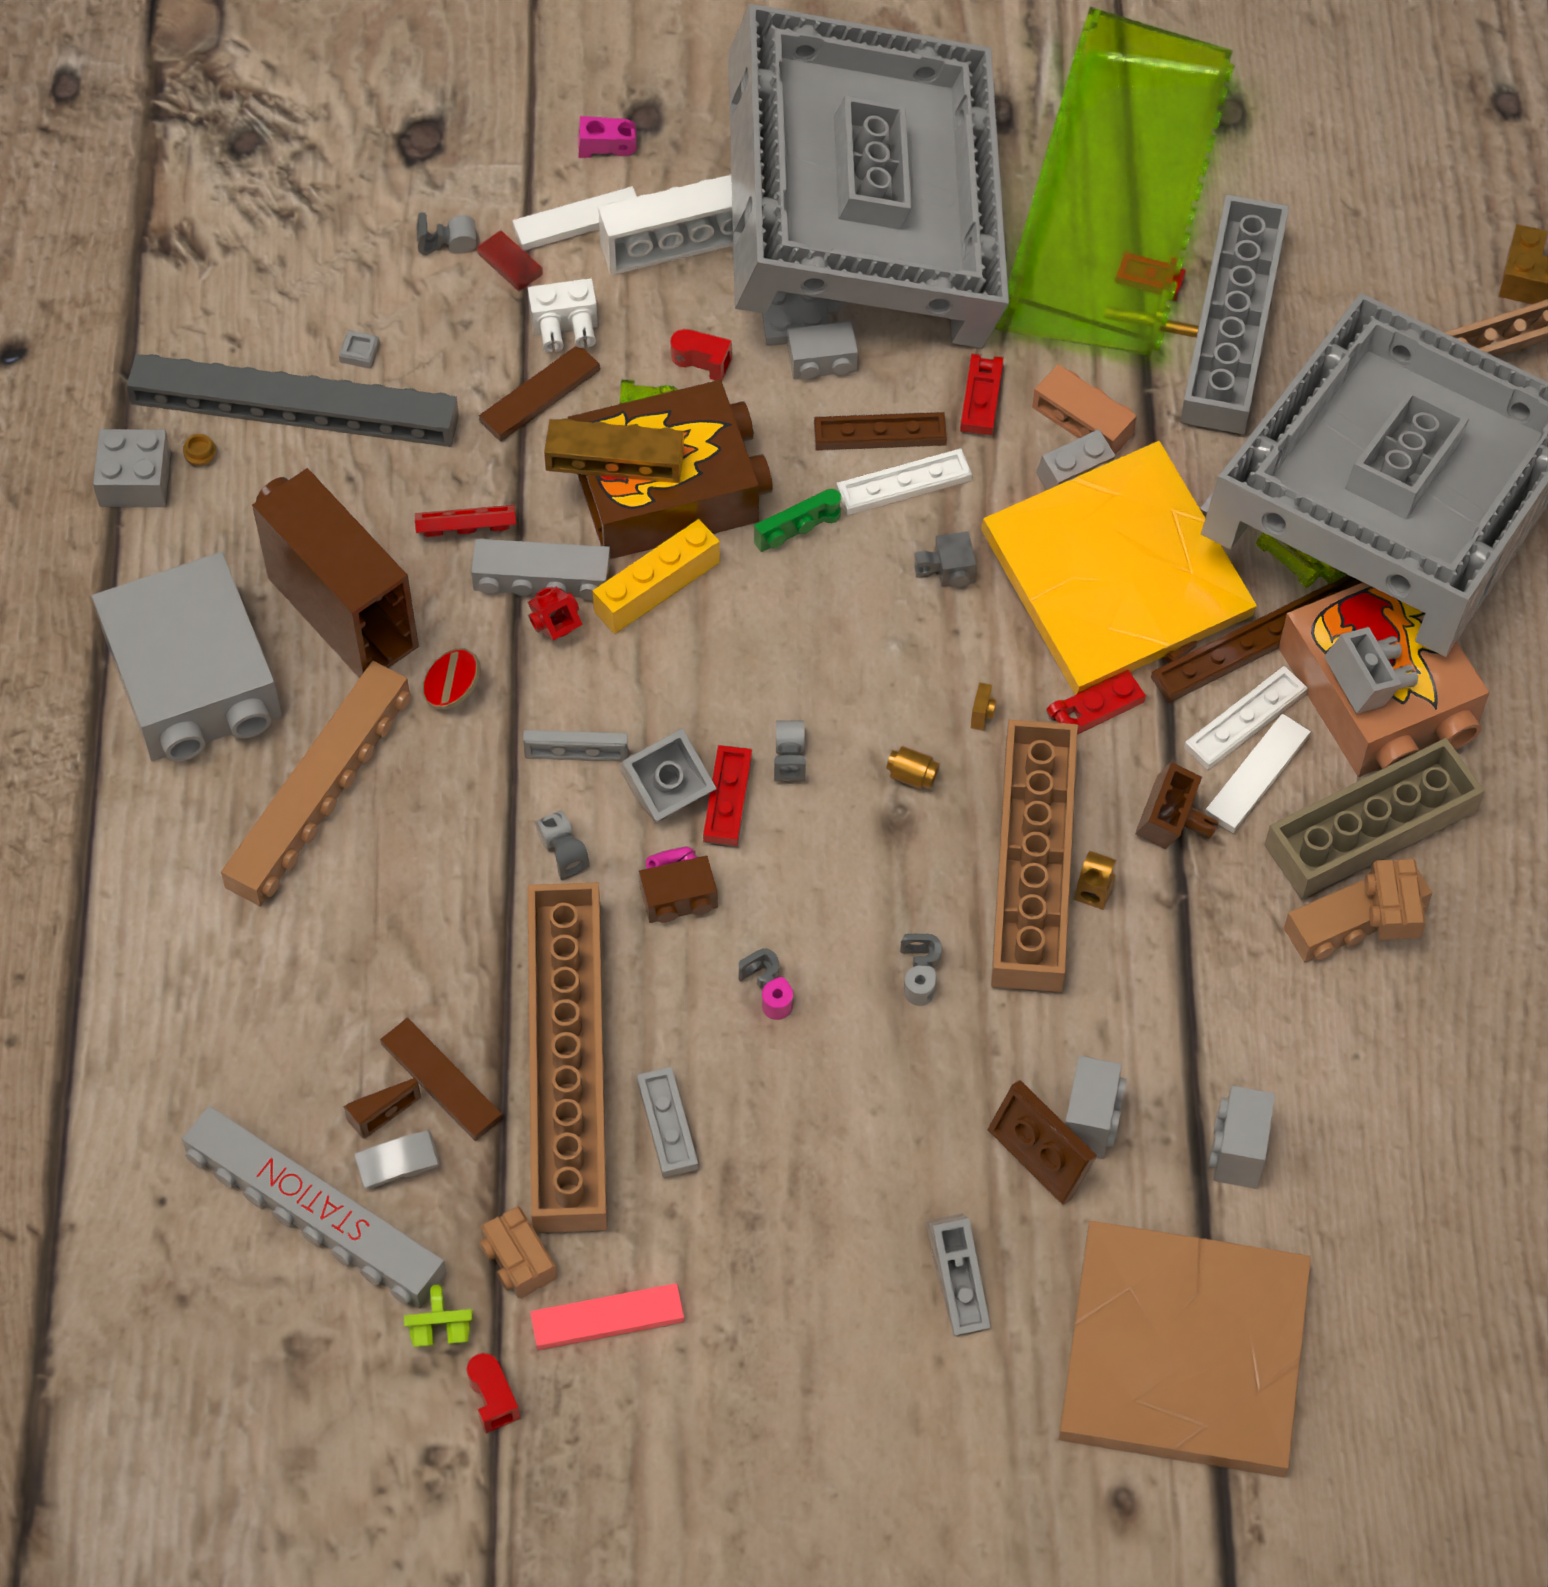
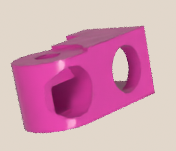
M580 116L578 158H591V153H613L617 156H629L636 151L637 133L634 122L620 118Z

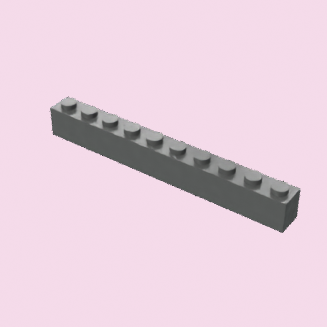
M136 354L127 382L132 405L446 447L452 446L459 417L457 396H451L442 392L428 393L411 388L398 389L385 387L380 384H360L349 380L323 379L314 375L300 376L283 371L270 372L257 370L252 367L240 368L225 366L221 363L195 362L185 358H165L155 354Z

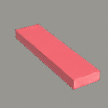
M677 1283L530 1311L537 1350L684 1322Z

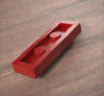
M515 505L415 513L416 533H423L425 537L441 536L443 531L457 530L458 534H470L476 532L477 528L490 527L491 531H504L510 529V525H516Z
M718 745L712 778L717 789L711 792L709 796L703 842L738 846L752 761V749Z

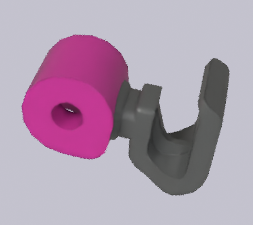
M767 948L760 949L740 960L739 981L762 968H766L764 974L757 977V985L759 988H763L762 1010L771 1019L780 1020L786 1018L792 1010L793 990L785 978L778 977L779 961L775 952Z

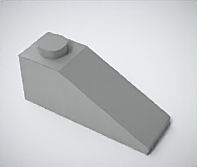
M961 1213L926 1221L933 1259L953 1335L956 1336L991 1328L969 1218Z

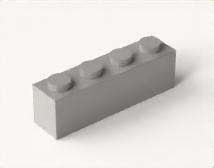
M475 539L471 571L473 591H481L487 594H494L496 592L515 593L520 596L537 594L544 588H554L557 586L565 593H571L574 597L593 600L592 590L609 580L610 547Z

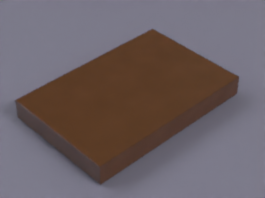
M1021 1080L1011 1085L987 1129L1062 1205L1073 1198L1097 1157Z

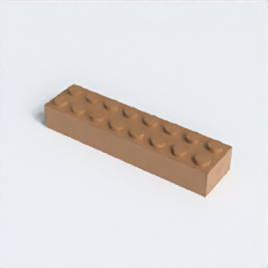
M1008 719L991 987L1062 992L1066 965L1078 724Z

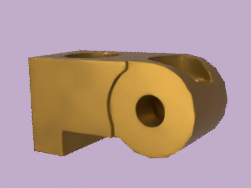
M1089 850L1080 872L1074 900L1104 910L1115 883L1116 874L1114 869L1117 860ZM1084 891L1092 892V893L1096 894L1098 897H1093V896H1091V895H1088V894H1087L1086 892H1084Z

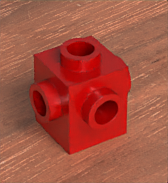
M557 586L540 590L535 595L536 598L527 602L532 611L528 615L532 626L536 632H543L553 641L568 635L572 630L583 625L577 613L580 609L576 599L571 593L567 594Z

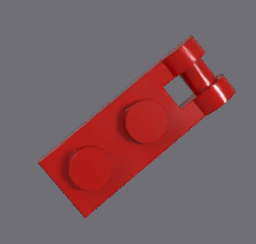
M971 353L960 431L993 435L1004 357L994 356V359L981 358L980 354Z
M1126 670L1064 701L1057 700L1048 706L1046 712L1051 720H1056L1057 723L1078 724V735L1144 703L1146 695L1130 671ZM1074 712L1078 718H1071L1069 714Z

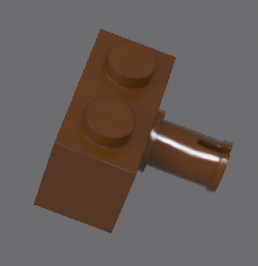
M1173 762L1166 766L1156 777L1135 835L1164 849L1180 837L1183 827L1189 828L1210 839L1216 831L1217 827L1214 825H1218L1219 819L1192 807L1202 776Z

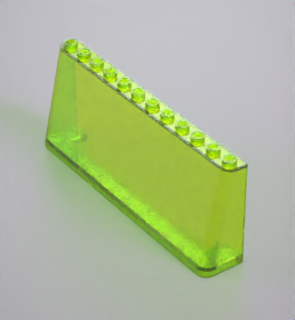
M1089 7L1008 280L1009 304L996 324L995 329L1151 356L1153 350L1159 352L1164 333L1159 331L1160 325H1166L1171 307L1166 306L1167 300L1172 301L1178 283L1172 281L1173 275L1178 276L1184 257L1179 256L1180 250H1186L1191 232L1185 231L1186 226H1192L1197 208L1193 207L1192 203L1193 201L1198 202L1203 188V183L1198 182L1199 177H1205L1210 159L1205 158V154L1211 153L1216 139V135L1211 134L1212 129L1217 130L1222 116V111L1217 110L1218 105H1224L1229 89L1223 85L1224 82H1230L1235 64L1230 63L1233 50Z

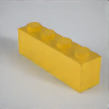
M699 519L592 590L594 613L616 634L719 564L720 541Z

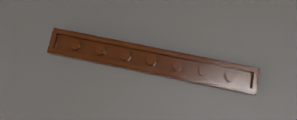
M1347 574L1152 671L1151 679L1168 703H1171L1278 649L1287 613L1362 583V581Z

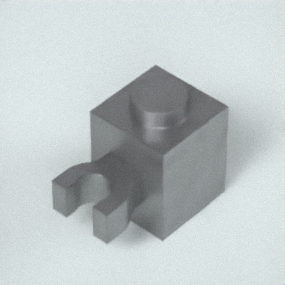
M969 531L937 535L935 552H915L916 562H914L916 577L938 572L941 587H962L969 583H975L976 561Z

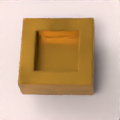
M981 682L978 684L971 716L970 728L984 731L986 719H993L997 699L991 698V684Z

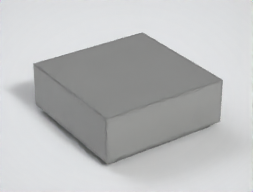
M348 330L339 353V362L371 369L380 344L379 336Z

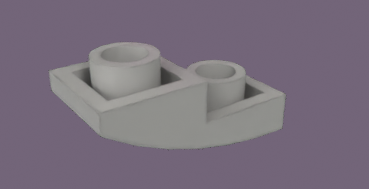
M428 1130L394 1139L355 1153L364 1188L369 1190L398 1178H411L440 1166L432 1134Z

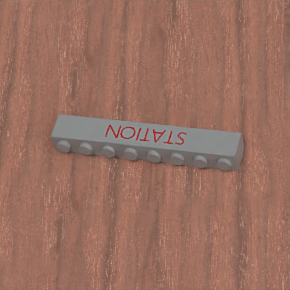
M211 1106L206 1108L183 1136L182 1142L186 1150L185 1156L192 1164L199 1168L208 1167L215 1172L214 1176L222 1184L229 1188L235 1185L244 1191V1197L258 1207L262 1204L273 1211V1216L279 1222L286 1226L293 1224L301 1229L302 1235L316 1246H319L321 1243L332 1250L331 1254L339 1262L347 1266L350 1263L361 1269V1274L369 1282L375 1285L381 1282L390 1288V1293L399 1302L405 1305L411 1302L418 1308H421L430 1296V1287L440 1284L447 1273L443 1259Z

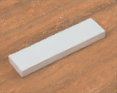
M633 186L512 220L513 229L522 251L599 230V206L607 205L610 202L636 198L637 196Z
M960 448L838 482L836 490L841 494V502L848 516L972 481V473Z
M1283 666L1185 742L1184 748L1208 771L1305 696L1308 688Z
M1281 714L1206 808L1205 813L1218 818L1220 826L1234 833L1308 740L1311 731Z

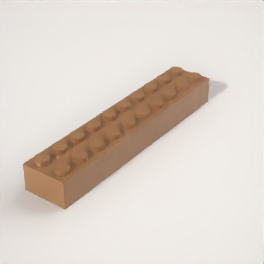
M599 882L528 885L532 1226L536 1233L607 1230Z

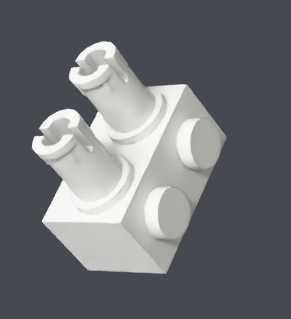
M592 278L528 287L534 336L542 335L544 351L552 352V343H554L556 352L562 350L564 342L561 332L574 331L575 344L579 348H584V339H586L588 347L596 343L593 328L598 327Z

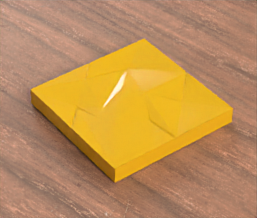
M1160 441L983 518L981 531L1075 695L1126 670L1130 672L1164 657L1170 651L1175 652L1181 646L1204 639L1253 616L1257 607L1221 544L1201 535L1205 517Z

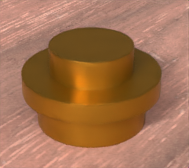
M205 434L191 435L183 446L184 458L193 465H205L211 462L216 455L214 441Z

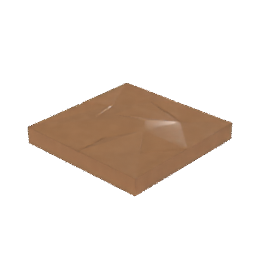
M1089 1220L1058 1440L1285 1477L1289 1468L1311 1256Z

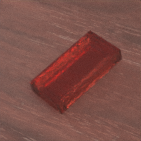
M502 230L477 246V254L518 292L543 275V268Z

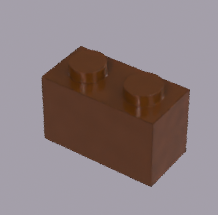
M707 855L639 870V885L649 923L657 921L667 923L679 916L688 914L703 915L712 909L718 908V892Z

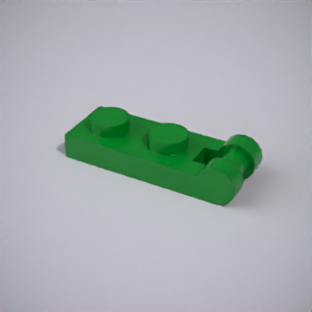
M835 489L824 490L754 524V544L760 552H763L769 548L781 546L787 539L798 534L808 533L822 522H837L840 519L841 513L840 492Z

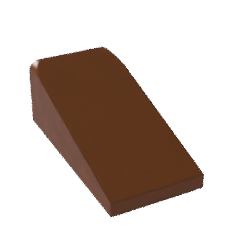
M413 1078L346 1104L344 1111L347 1121L362 1139L367 1138L420 1099L421 1094L418 1081Z

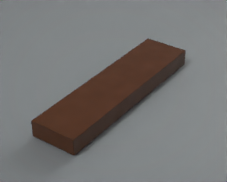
M575 346L481 413L479 421L501 442L600 371V363L584 348Z
M945 412L814 417L816 450L946 446Z
M408 1017L380 1039L381 1045L418 1081L474 1141L478 1140L503 1119L502 1113Z

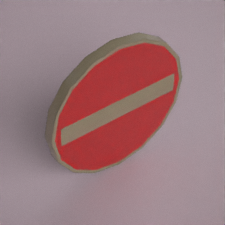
M455 648L445 652L436 659L428 669L423 681L422 694L425 701L435 709L444 710L455 707L464 701L474 690L480 677V662L477 656L466 648Z

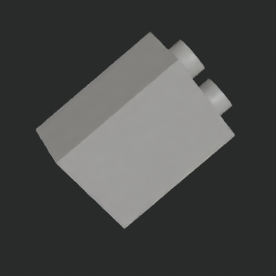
M223 552L91 595L103 635L151 762L164 757L172 761L190 759L199 754L207 742L231 734L237 738L254 737L264 732L270 726L271 720L282 717L275 682Z

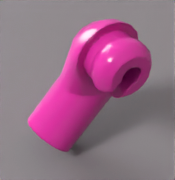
M687 846L662 851L649 856L646 859V867L648 869L697 858L695 856L696 851Z

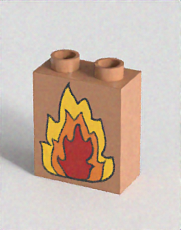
M1364 582L1287 613L1278 648L1294 675L1308 688L1307 695L1358 777L1379 768L1384 769L1444 738H1447L1454 749L1468 744L1481 732L1482 727L1479 722L1490 693L1457 641L1446 657L1415 642L1425 613ZM1369 627L1377 641L1391 636L1397 638L1398 641L1391 645L1400 643L1402 648L1401 655L1396 659H1389L1388 661L1393 669L1412 665L1414 670L1409 673L1417 672L1418 682L1414 687L1397 690L1384 707L1356 714L1324 656L1341 634Z

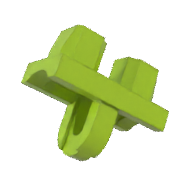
M440 1284L430 1287L432 1313L403 1315L404 1327H409L413 1347L434 1345L432 1324H447L448 1344L468 1342L470 1321H474L473 1309L445 1311L443 1287H440Z

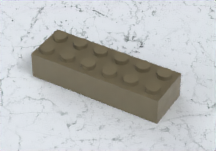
M1444 738L1271 824L1266 837L1265 847L1303 900L1372 865L1373 862L1382 860L1477 812L1485 790L1447 738Z

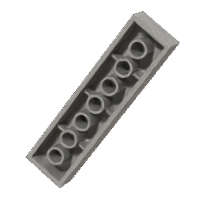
M1226 194L1180 423L1245 434L1289 210L1288 205Z

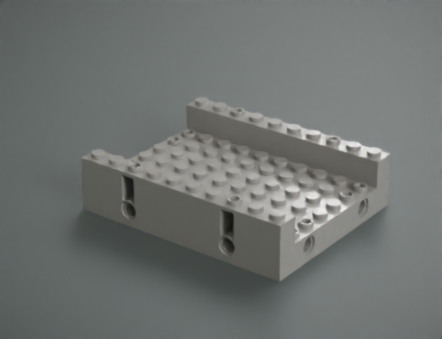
M749 4L728 51L735 309L766 314L777 291L949 318L951 321L953 344L983 348L1009 304L991 48Z
M1360 293L1218 476L1201 535L1231 549L1250 525L1424 612L1425 616L1415 642L1446 657L1548 506V382Z

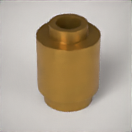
M901 746L899 751L892 750L886 769L891 771L890 778L919 789H922L923 786L931 789L940 763L933 761V757Z

